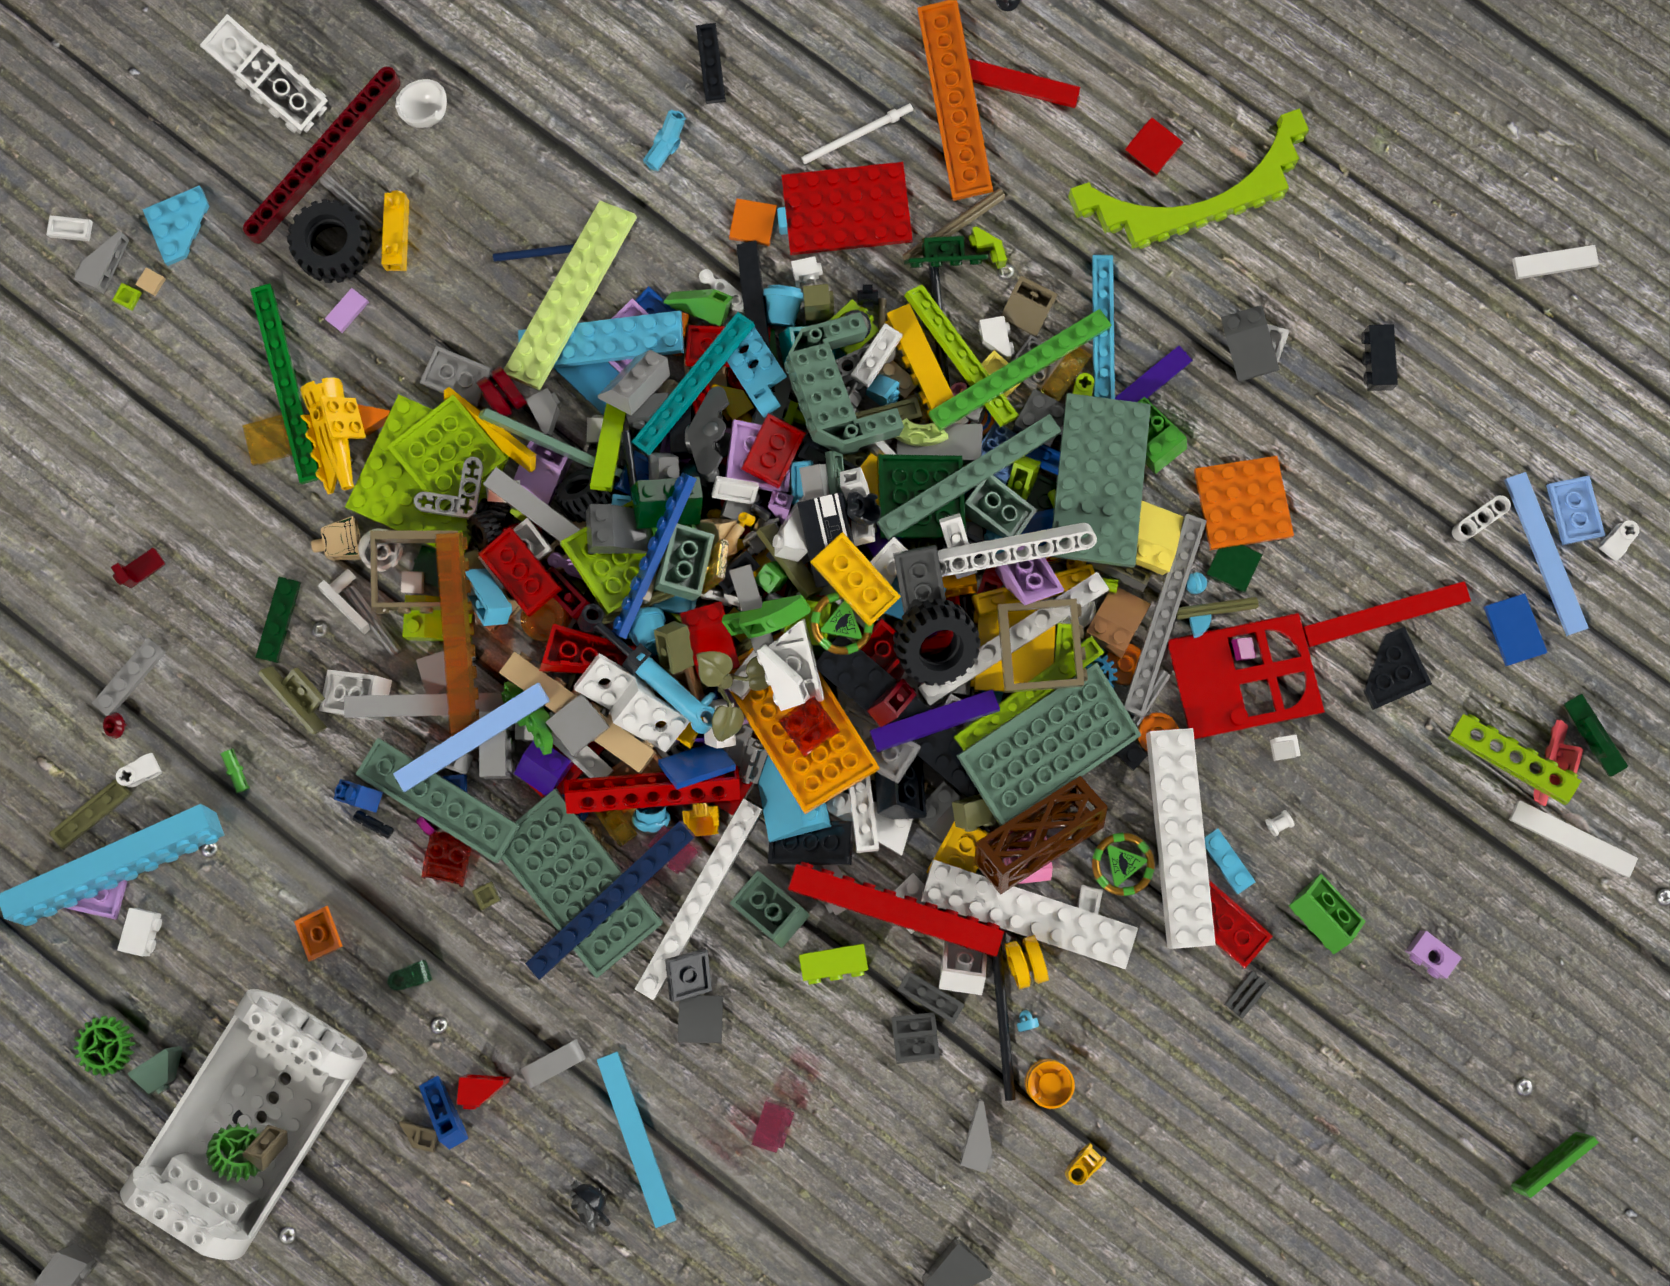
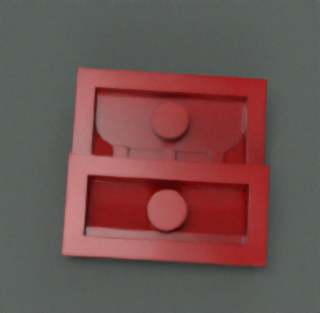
M1151 117L1125 150L1158 175L1184 142Z

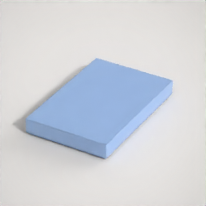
M1590 476L1546 485L1562 545L1605 536Z

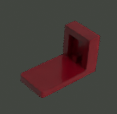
M151 548L126 566L120 563L113 565L111 569L115 574L112 576L119 585L123 584L132 589L165 566L166 563L155 548Z

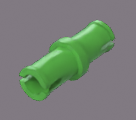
M234 749L222 752L220 755L227 768L226 774L230 776L236 793L248 790L250 787L242 772L244 768L240 766Z

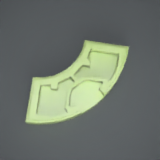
M907 418L902 421L904 428L900 436L895 437L905 444L922 447L936 445L949 439L944 429L939 431L934 422L919 425L912 423Z

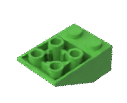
M1143 397L1138 403L1151 404L1145 465L1156 474L1187 449V437L1146 397Z

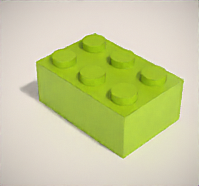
M864 943L799 954L803 981H808V985L821 983V978L829 977L830 981L843 979V974L851 973V977L865 975L864 971L868 970Z

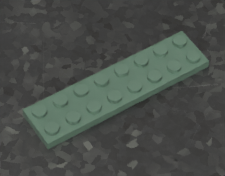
M377 738L355 775L490 860L499 863L519 830L520 825L437 773L410 790L403 792L393 773L415 759L383 739Z

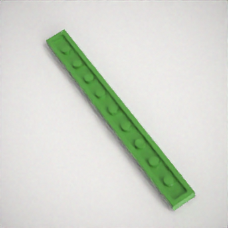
M1098 309L929 411L928 415L939 431H942L1107 331L1112 325L1101 309Z

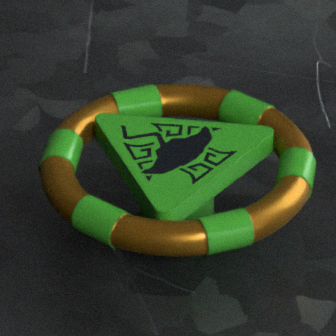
M833 592L823 597L816 604L811 617L812 632L818 644L825 650L834 654L849 655L859 651L867 644L872 635L874 623L871 626L865 623L864 633L861 635L852 608L844 600L820 629L819 622L823 608L828 603L843 599L838 592ZM822 633L859 640L848 646L839 647L823 637Z
M1122 832L1106 837L1095 848L1092 857V870L1096 881L1106 891L1119 896L1134 895L1143 890L1151 881L1155 871V861L1151 848L1144 840L1130 833ZM1121 841L1132 842L1139 847L1146 858L1116 848L1110 844ZM1106 847L1114 886L1102 875L1100 869V860ZM1147 862L1144 876L1139 883L1129 887H1118Z

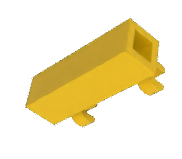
M398 190L384 193L381 264L386 271H407L409 199L405 193Z

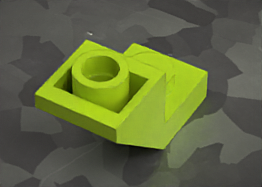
M977 226L972 227L969 242L971 247H975L976 254L991 250L990 257L992 263L996 262L997 269L1005 267L1007 258L1002 241Z

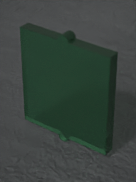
M422 545L417 559H414L415 564L412 571L424 572V583L444 590L451 573V555Z

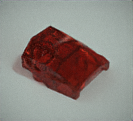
M815 696L810 697L804 704L797 706L778 720L804 757L840 732Z
M447 832L431 833L424 857L421 878H432L464 887L472 848Z

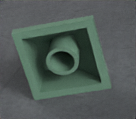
M181 1046L166 1048L128 1072V1075L148 1094L155 1092L161 1094L170 1088L169 1084L176 1078L183 1049Z

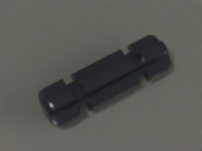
M359 810L355 812L352 818L353 821L359 824L362 823V826L380 833L385 838H390L394 831L392 827L384 825L383 822L369 815L366 816V813Z

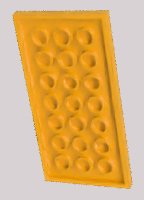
M781 631L774 635V641L782 636L784 632ZM753 648L738 657L740 666L752 653ZM738 669L731 670L729 674H735ZM819 671L825 699L819 702L815 698L810 697L804 704L783 711L780 710L773 700L771 685L761 691L751 689L743 700L730 691L804 814H807L880 770L877 762Z

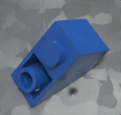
M340 779L339 784L335 788L334 800L376 813L383 792Z

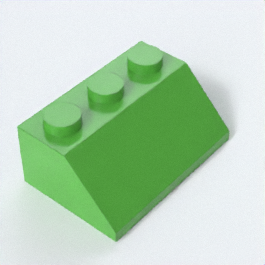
M1321 873L1299 892L1289 905L1294 914L1307 925L1308 929L1333 954L1352 943L1366 922Z

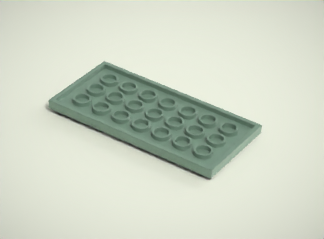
M1067 393L1052 528L1087 523L1092 527L1097 537V542L1090 549L1049 557L1135 567L1151 404ZM1089 533L1082 535L1081 538H1086ZM1062 538L1060 542H1065L1068 538Z
M1094 663L1086 668L1088 680L1084 681L1083 687L1053 690L1047 696L956 755L1000 826L1077 777H1082L1141 736V733L1098 663Z
M558 789L551 791L516 821L520 828L502 856V860L559 932L624 873L577 814L566 813L565 798ZM637 891L584 939L574 951L597 979L659 928L663 921L640 892Z

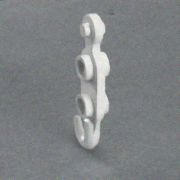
M708 269L700 272L699 279L703 284H709L711 289L733 296L730 309L744 313L741 292L726 280L715 279L713 273Z

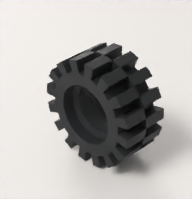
M489 511L475 514L467 520L468 535H471L470 540L474 542L475 548L478 547L479 551H482L502 534V531L499 530L500 525L496 523L497 519L493 518V514L489 513Z

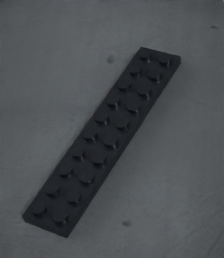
M836 636L831 642L839 647L853 644L847 637ZM861 649L849 655H839L824 650L816 660L817 670L866 712L881 695L898 682ZM915 696L898 718L888 724L931 709ZM952 727L913 740L914 743L921 747L917 755L966 797L980 794L956 756L963 749L955 740L954 736L958 732Z

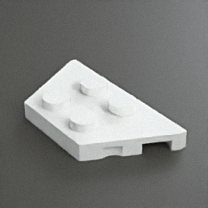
M802 619L768 647L802 677L809 696L820 702L825 698L806 620Z

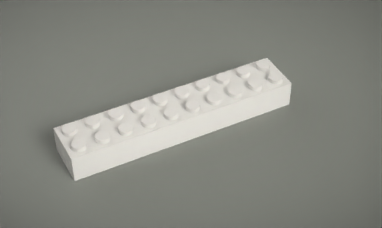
M1193 728L1150 731L1146 733L1167 948L1213 946L1216 944Z

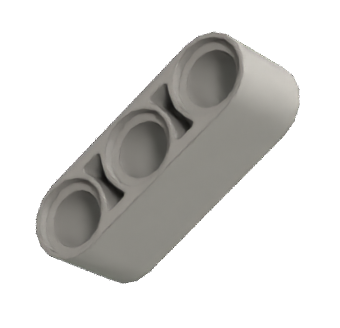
M576 1039L520 1070L531 1089L585 1060L586 1057Z

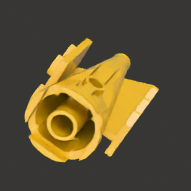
M339 378L321 379L322 383L315 384V381H311L300 388L302 398L310 415H301V418L308 424L309 429L305 435L313 443L314 447L310 455L318 462L319 468L315 473L316 477L323 482L327 494H333L337 478L342 490L354 488L349 438L364 439L366 436L356 398H344L343 384Z

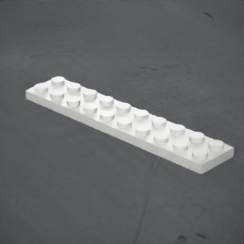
M937 860L932 861L920 898L921 902H929L945 910L951 909L959 912L958 914L978 918L979 921L984 923L991 922L999 925V928L1026 937L1035 935L1038 941L1122 969H1126L1138 930L1137 927L1014 886L1000 895L985 876Z

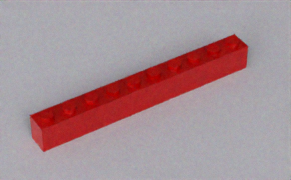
M801 862L800 865H795L788 887L789 891L997 957L1004 931L999 930L1000 926L987 922V925L978 923V918L969 915L965 919L958 916L959 912L951 909H946L943 912L937 910L938 905L925 902V905L916 903V898L907 895L903 899L897 897V892L884 888L882 892L875 889L876 885L863 882V885L854 883L855 879L843 875L842 878L833 876V871L822 868L820 872L814 870V865Z

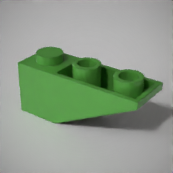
M715 289L671 292L664 300V303L670 305L673 309H680L693 317L704 319L712 325L721 326L728 316L733 296Z

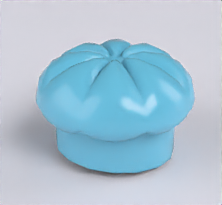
M666 806L636 808L632 815L633 825L643 832L654 833L663 830L670 821V814L666 811Z

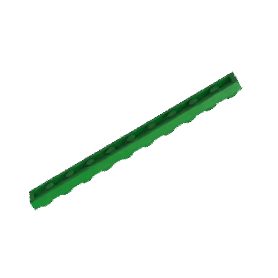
M269 283L251 288L250 291L299 483L303 485L320 480L315 474L319 468L318 462L310 455L314 448L313 443L305 435L309 427L301 418V415H305L273 286Z

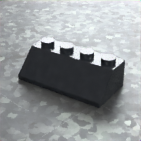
M918 755L915 756L898 784L875 772L878 814L893 820L927 817L922 758Z

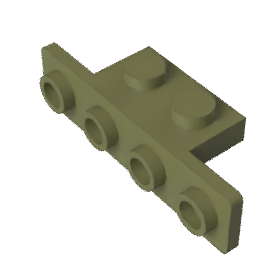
M272 666L261 669L258 672L263 682L276 693L277 697L285 703L291 713L303 723L306 730L314 735L327 728L314 713L325 697L298 667L292 669L285 679Z

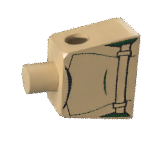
M353 516L322 527V539L311 541L313 552L324 551L325 557L329 560H361L358 551L361 540L358 520Z

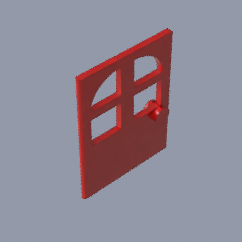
M1299 613L1207 631L1197 638H1194L1193 635L1168 639L1167 646L1187 727L1193 728L1194 740L1325 712ZM1265 631H1275L1286 636L1295 645L1300 657L1273 662ZM1255 633L1263 664L1236 670L1228 638ZM1304 672L1305 688L1302 697L1293 707L1285 709L1277 677ZM1267 680L1275 712L1248 717L1240 685Z

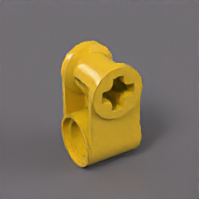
M1091 1143L1082 1148L1077 1157L1065 1170L1067 1180L1074 1185L1084 1184L1106 1161L1104 1156L1101 1157L1092 1148L1093 1145ZM1075 1168H1080L1082 1173L1078 1180H1073L1071 1176Z

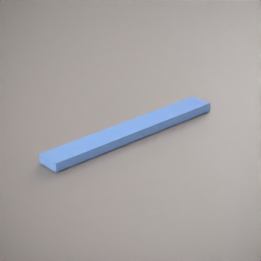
M1526 472L1506 478L1504 482L1566 636L1588 629Z
M536 683L399 769L393 775L403 792H406L549 703L550 700L540 683Z

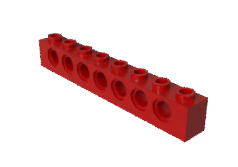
M736 766L735 771L680 789L675 788L664 772L564 780L566 813L580 814L585 812L740 800L738 766Z

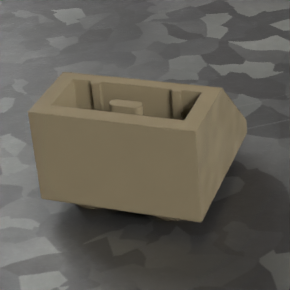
M1020 276L1001 316L1005 317V322H1009V324L1037 337L1058 294Z

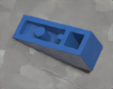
M437 1075L421 1084L419 1089L438 1140L450 1150L469 1139L463 1122L440 1077Z

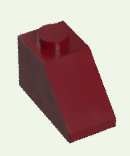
M902 678L881 695L867 712L880 727H883L898 718L917 694L905 679Z

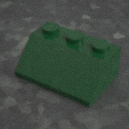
M694 477L697 480L678 520V524L684 526L700 524L703 499L700 477ZM677 478L636 481L631 487L637 529L657 528L658 520L666 511V502L674 493V485Z

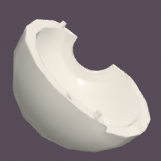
M422 79L409 83L400 91L396 98L395 107L400 118L408 125L416 128H427L442 120L446 111L447 98L444 87L438 82Z

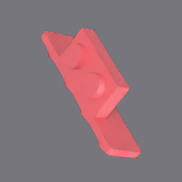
M1557 719L1551 729V741L1546 747L1545 756L1558 763L1557 767L1566 771L1568 769L1577 774L1584 749L1564 744L1568 725L1562 720ZM1550 775V782L1553 785H1559L1560 779L1558 776ZM1534 789V801L1546 806L1549 796Z

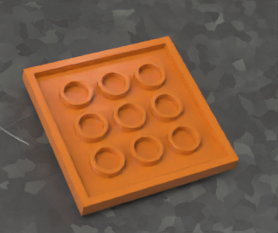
M1278 456L1195 468L1194 474L1203 519L1207 520L1205 529L1210 551L1231 546L1287 539L1294 536Z

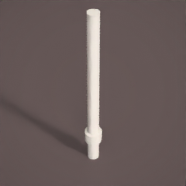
M909 103L897 110L894 108L888 111L887 115L802 156L801 159L805 165L890 122L894 123L900 120V117L912 112L913 107Z

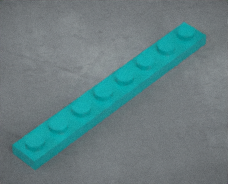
M737 312L637 434L632 443L647 455H650L755 327V324Z

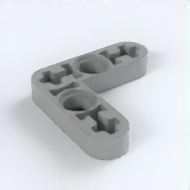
M469 457L465 460L458 497L420 492L414 498L416 508L426 513L465 519L475 515L483 476L481 460L476 457ZM473 462H476V465L479 467V469L474 470V477H478V480L471 477L466 478V475L471 476V469L468 468V465H472ZM466 483H474L476 490L473 493H466L464 490ZM462 496L468 498L475 497L474 501L469 500V506L473 509L468 510V513L465 514L461 507L466 505V498L462 499ZM426 497L428 501L434 502V498H437L435 502L436 509H433L434 506L432 504H426L425 507H422L419 500H423ZM442 500H449L452 506L449 510L443 511L440 509L439 505Z

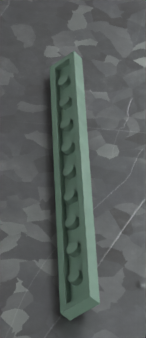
M1050 414L885 515L876 522L886 538L890 540L1056 437L1062 430Z

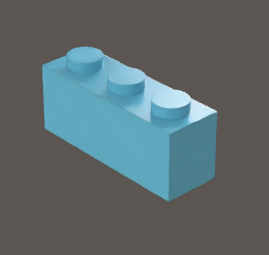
M486 568L463 570L459 589L483 626L507 624L509 616L512 614V605L508 602Z

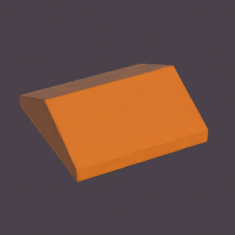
M328 906L294 921L308 961H313L343 947Z

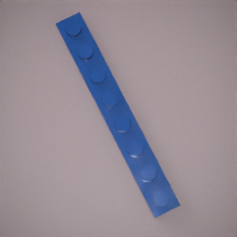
M682 473L677 478L674 485V493L666 502V511L657 522L658 529L655 536L649 540L647 554L639 563L640 570L631 581V590L628 596L623 599L621 613L613 622L612 632L626 639L643 602L642 598L647 593L697 480L692 476Z

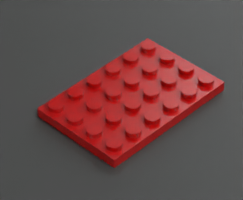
M903 162L781 175L790 255L911 243L913 241Z

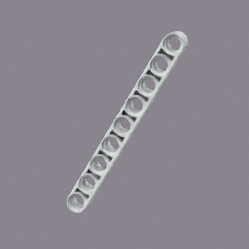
M1078 523L937 551L941 574L944 577L1090 549L1096 544L1097 537L1089 524ZM1089 533L1086 538H1081L1082 535ZM1062 538H1068L1065 542H1060ZM1041 542H1047L1044 546H1038ZM1025 546L1023 550H1017L1018 547ZM998 550H1004L1003 553L996 554ZM977 554H983L980 558H974ZM956 558H962L959 562H953Z

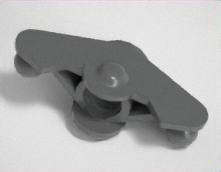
M720 386L709 390L693 421L685 430V444L688 453L693 454L697 470L708 482H715L716 476H720L718 466L722 458L728 456L730 434L725 432L726 425L722 417V410L728 407L729 400L725 390Z

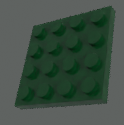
M878 454V500L881 508V518L963 468L962 456ZM964 494L894 538L945 540L939 519L958 513L961 515L966 532ZM880 529V539H887Z

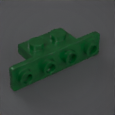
M964 236L922 238L923 258L904 260V265H910V268H921L923 264L930 263V267H941L943 263L950 262V266H960L962 262L970 261V265L982 264L983 260L988 259V254L965 256Z
M1579 694L1563 704L1577 726L1579 733L1584 737L1591 752L1596 756L1607 775L1612 777L1628 767L1627 763L1583 694Z

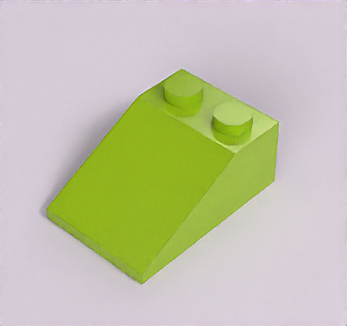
M405 595V602H452V598ZM459 599V610H455V613H442V610H433V613L423 614L420 613V610H411V613L404 614L402 637L410 641L471 642L473 609L466 599Z

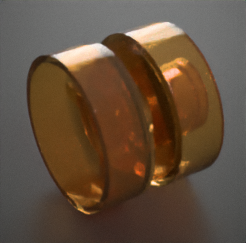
M554 598L549 600L531 617L527 616L523 610L520 616L524 632L529 637L544 643L548 642L553 624L568 628L572 620V616Z

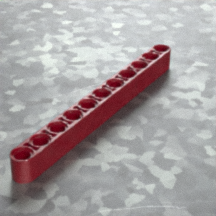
M382 67L247 219L243 225V231L252 242L259 244L269 237L399 89L400 80L393 68ZM393 77L391 81L385 82L387 78ZM380 92L379 95L372 97L374 93ZM366 107L364 111L359 112L361 108ZM353 122L350 127H345L346 124ZM340 137L337 142H332L334 138ZM326 152L324 157H319L321 153ZM308 168H313L312 171L305 173ZM295 183H299L296 188H292ZM286 198L283 203H279L280 199ZM272 213L270 218L265 219L267 214ZM259 228L256 234H252L254 229Z

